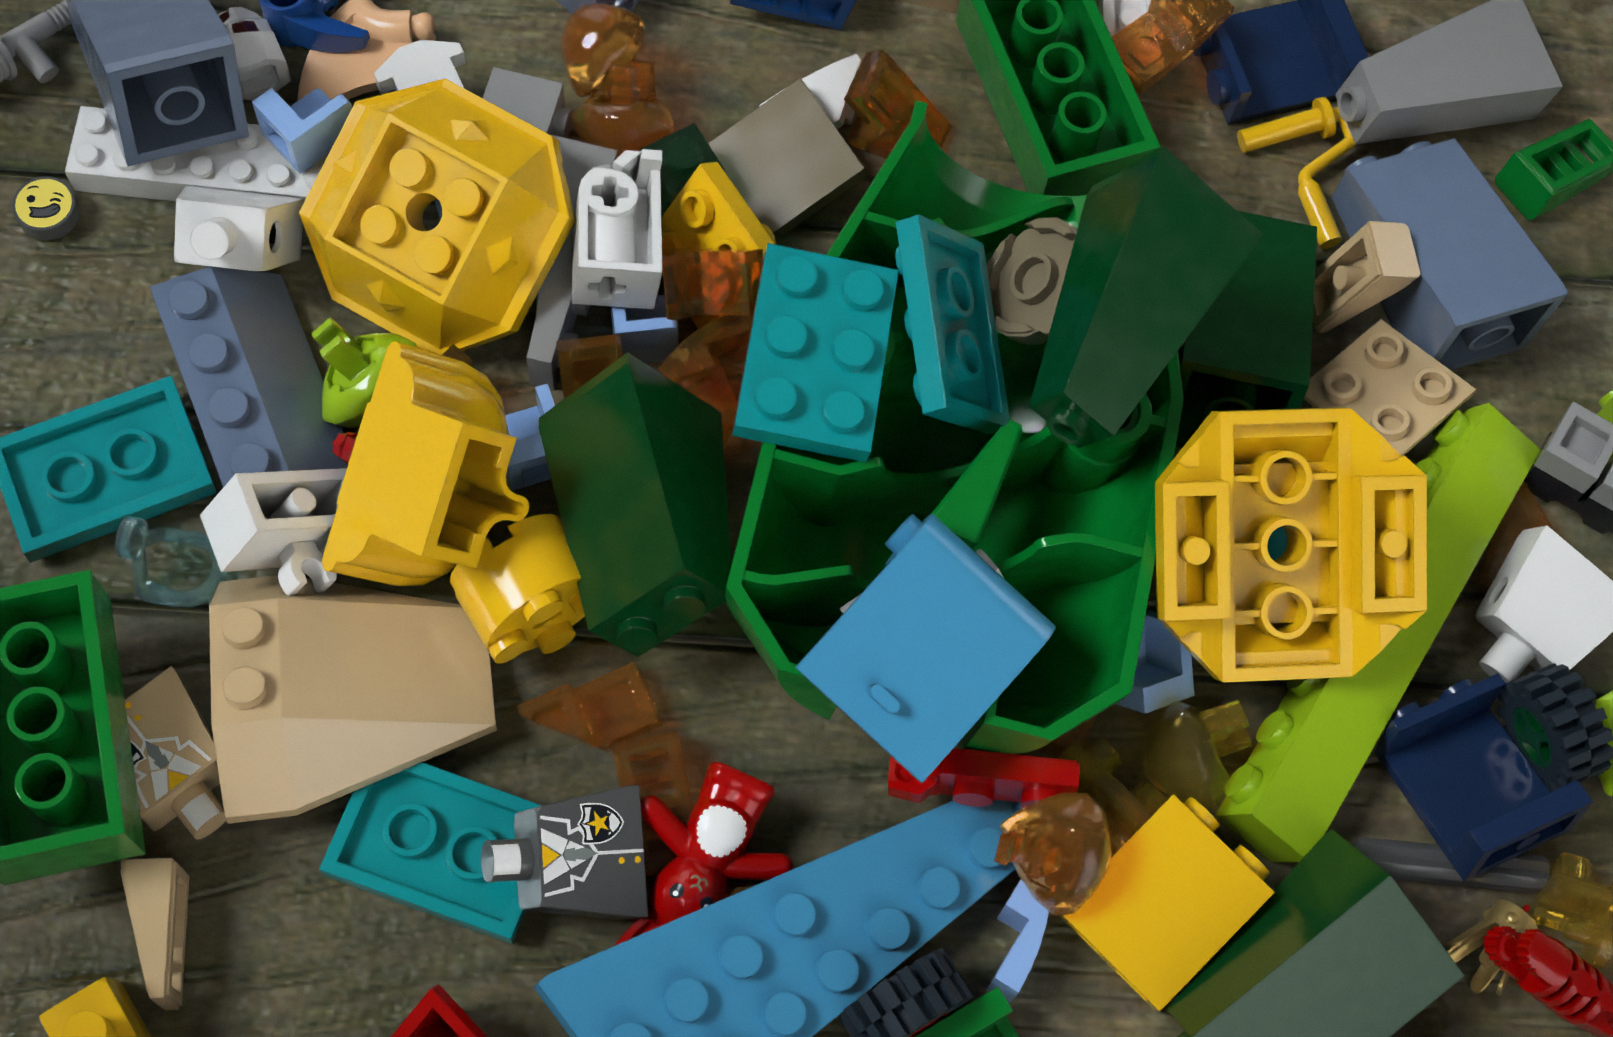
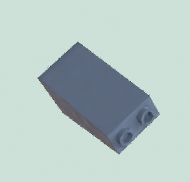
M66 0L72 27L127 166L249 137L234 43L209 0Z
M1455 138L1436 144H1431L1429 141L1418 142L1407 147L1400 154L1379 160L1376 156L1361 158L1346 168L1340 183L1331 197L1350 238L1369 221L1404 223L1408 226L1420 268V276L1407 287L1380 303L1392 328L1450 370L1525 349L1569 294L1561 279Z

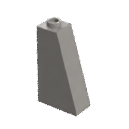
M1490 0L1359 61L1337 91L1335 97L1338 102L1339 114L1347 123L1355 144L1532 120L1546 107L1563 85L1524 1Z

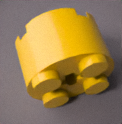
M535 515L507 526L513 537L495 548L490 540L486 538L477 568L457 564L451 573L450 584L455 591L458 602L497 664L506 663L520 654L539 647L543 654H550L563 648L576 636L572 626L585 616L577 581L581 579V576L568 547L561 518L557 515Z

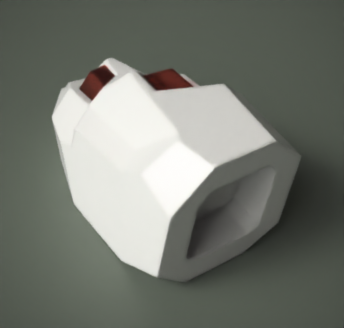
M231 7L227 11L218 13L234 43L243 100L256 99L270 88H273L276 92L292 81L285 57L267 19L261 18L257 13L243 7Z

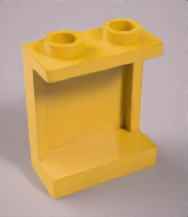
M1174 794L1057 913L1154 1011L1159 1012L1275 893L1264 882V879L1270 872L1257 857L1242 845H1239L1232 851L1213 833L1220 824L1204 806L1192 797H1189L1182 803Z

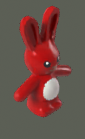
M712 762L707 768L698 801L691 812L687 825L659 797L646 795L641 798V818L677 857L667 864L653 882L648 899V917L637 918L613 946L727 898L729 895L728 879L769 880L794 869L792 859L786 854L744 852L753 836L756 824L775 794L774 787L721 762Z

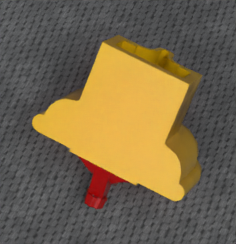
M394 341L388 346L371 401L367 402L358 434L352 432L338 434L332 442L333 453L347 463L348 466L336 502L338 508L322 557V567L325 571L393 586H422L448 574L457 564L477 568L490 528L502 520L519 522L526 517L529 511L528 500L524 496L512 492L506 482L507 468L517 437L509 435L502 398L485 374L463 361Z

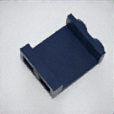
M1200 0L1193 21L1189 23L1187 29L1191 52L1196 57L1200 56L1207 73L1209 97L1213 104L1220 105L1227 125L1311 107L1312 101L1319 97H1326L1329 102L1337 101L1335 97L1337 91L1359 61L1369 57L1344 0H1296L1222 17L1215 0Z
M1499 673L1475 684L1471 679L1459 681L1445 690L1437 701L1421 707L1418 702H1413L1398 709L1389 719L1386 725L1387 730L1374 750L1375 755L1463 882L1570 832L1593 803V800L1578 780L1550 792L1494 716L1490 708L1506 685Z

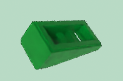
M1589 118L1514 152L1495 177V184L1527 220H1533L1553 210L1613 173V142ZM1575 144H1578L1579 147L1590 157V159L1594 163L1591 164V162L1580 152V150L1575 146Z
M1009 420L1005 426L998 429L932 511L937 518L971 549L980 541L1023 432L1021 429L1022 425L1012 420Z

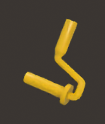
M1326 97L1314 99L1312 101V109L1237 131L1239 147L1243 153L1314 132H1318L1322 138L1332 137L1336 133V122L1339 123L1345 138L1306 165L1298 175V196L1310 225L1317 227V242L1320 249H1328L1338 245L1342 241V237L1322 188L1312 177L1356 145L1347 123L1339 114L1338 107L1332 108Z

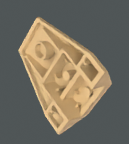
M278 575L219 582L209 605L211 725L224 815L227 824L297 816L420 762L429 760L497 731L490 653L461 605L333 583L324 593H317L312 580L306 578L307 583L296 595L287 596L280 586Z

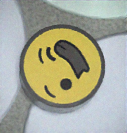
M43 176L27 181L17 190L12 202L14 216L22 230L30 237L38 240H55L65 236L76 226L80 216L79 203L72 189L66 182L55 177Z

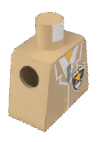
M170 666L125 699L141 821L152 831L161 829L178 816L195 839H202L216 831L226 821L223 805L211 791L220 784L214 740L190 692L176 671Z

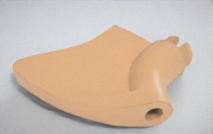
M348 0L330 18L367 30L370 38L366 48L340 53L310 50L301 74L298 101L315 89H321L331 100L340 94H343L349 100L361 94L379 90L374 73L399 47L419 40H436V35L433 31L437 29L433 15L428 12L414 14L413 10L382 9L372 0Z

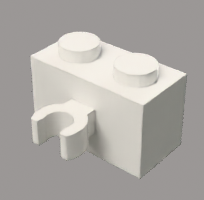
M347 468L235 473L200 514L220 571L232 572L280 568L278 580L287 596L296 595L307 583L305 574L311 578L316 592L324 593L337 578L336 573L327 572L323 569L322 557L338 508L336 502Z

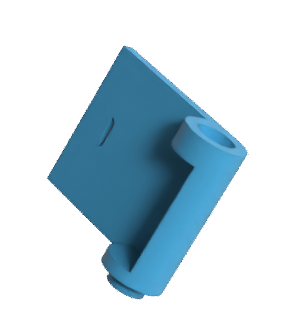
M933 513L922 522L914 514H911L884 544L893 552L885 563L886 567L795 667L798 672L920 783H923L1039 652L1056 629V626Z

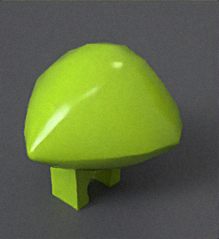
M331 317L311 333L314 340L324 347L319 351L321 356L330 363L322 388V417L324 421L346 428L360 427L367 402L371 401L388 346L394 341L417 347L416 343L393 333H371L353 337Z

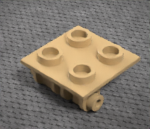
M1380 319L1310 378L1309 388L1304 400L1310 403L1312 408H1351L1379 432L1400 455L1404 456L1472 397L1477 389Z

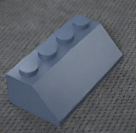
M208 266L150 286L223 487L235 473L347 468L348 464L333 453L332 442L338 434L344 433L341 426L325 422L322 417V388L324 381L282 274Z

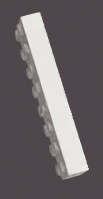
M80 106L65 173L73 190L80 192L176 201L186 186H197L304 198L305 201L327 156L302 174H299L262 135L259 125L247 123L249 137L127 166L105 108Z

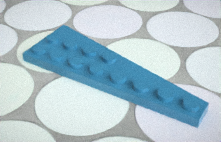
M993 800V804L989 806L973 807L951 801L550 973L533 988L570 1037H813L842 1013L845 1008L870 990L1078 817L1068 807H1062L1061 811L1057 813L1040 814L1024 810L1019 802Z

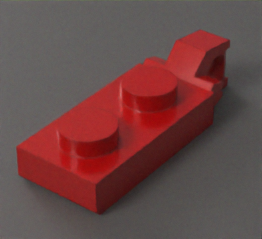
M953 748L927 779L920 783L891 756L888 772V796L921 803L930 795H951L956 803L973 807L989 806L993 804V800L1021 803V808L1029 812L1052 814L1061 811L1062 807L1074 808L1079 788L1080 764H1077L1076 760Z

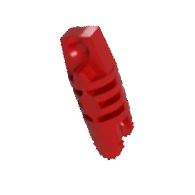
M1494 926L1492 930H1487V935L1483 936L1484 943H1482L1485 948L1484 952L1489 956V960L1494 962V965H1498L1503 972L1516 980L1522 990L1532 995L1534 999L1544 1004L1546 1008L1556 1013L1564 1021L1597 1037H1613V984L1602 972L1592 967L1589 962L1581 958L1572 949H1569L1563 942L1545 935L1539 929H1526L1525 933H1520L1509 926Z

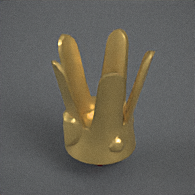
M1504 899L1496 900L1491 908L1484 911V919L1446 943L1448 946H1453L1447 951L1448 954L1457 963L1482 946V943H1484L1483 936H1486L1487 930H1492L1494 926H1509L1520 933H1525L1526 929H1538L1534 920L1527 914L1531 909L1530 905L1526 904L1523 908H1520L1510 901ZM1485 948L1479 956L1481 965L1470 982V989L1474 994L1483 992L1501 970L1498 965H1494V962L1489 960V956L1484 952ZM1505 972L1496 991L1499 996L1509 977Z

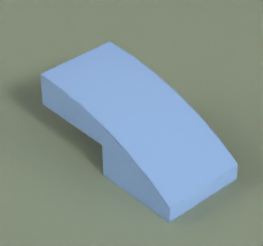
M1041 848L1037 851L997 917L999 921L1019 932V935L986 990L990 992L999 987L1009 1004L1019 993L1032 968L1047 924L1052 892V855Z

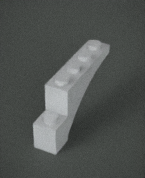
M493 67L483 99L559 140L563 159L562 167L575 215L581 179L593 167L605 164L613 166V161L618 158L617 150L568 139L573 111L572 109L565 108L563 83ZM572 229L538 292L536 320L526 357L530 384L535 386L548 384L549 389L552 390L555 388L560 369L569 371L575 358L578 334L572 333L576 317L577 315L586 317L591 306L572 304Z

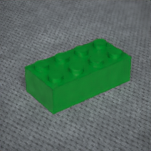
M1095 0L959 1L955 21L1028 192L1053 196L1087 195L1092 186L1161 148Z
M90 569L0 588V883L5 886L146 854L110 596Z

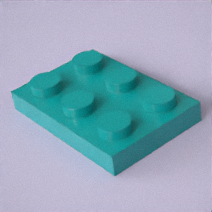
M919 214L897 221L896 228L899 246L895 252V259L899 273L904 279L908 306L904 315L906 332L913 342L917 370L913 378L915 396L922 406L923 415L985 434L996 433L1000 427L1006 425L1010 417L984 244Z
M768 243L763 259L732 436L867 462L872 448L899 270Z
M172 375L0 437V488L21 549L30 563L217 493Z
M420 762L403 771L353 791L319 867V871L325 877L513 945L526 913L519 906L517 881L486 882L481 868L482 846L486 840L515 839V813L542 805Z

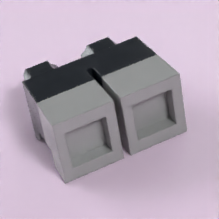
M1573 401L1565 411L1555 430L1548 434L1540 448V453L1523 482L1528 484V492L1543 501H1558L1579 513L1583 524L1601 534L1609 531L1613 533V458L1608 462L1613 452V424Z

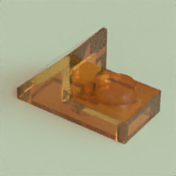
M884 49L866 53L844 98L845 102L858 114L847 141L856 148L887 159L910 123L915 100L928 103L926 109L928 129L938 146L942 148L952 125Z
M670 248L663 250L662 264L667 320H677L703 314L754 315L763 265V249Z

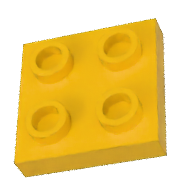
M710 162L699 164L661 217L662 277L705 339L721 336L755 294L759 287L767 244L776 245L772 230L767 225L760 223L719 163Z

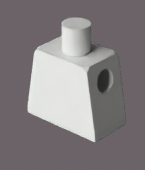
M186 186L176 200L174 261L184 264L248 271H267L301 259L303 223L299 211L304 203V198ZM275 224L276 238L275 243L271 244L269 243V235L272 225Z
M1549 526L1523 530L1517 537L1476 611V619L1498 638L1479 662L1480 667L1490 677L1499 673L1505 683L1517 679L1528 665L1538 670L1556 663L1557 666L1560 664L1568 666L1570 670L1613 632V580Z

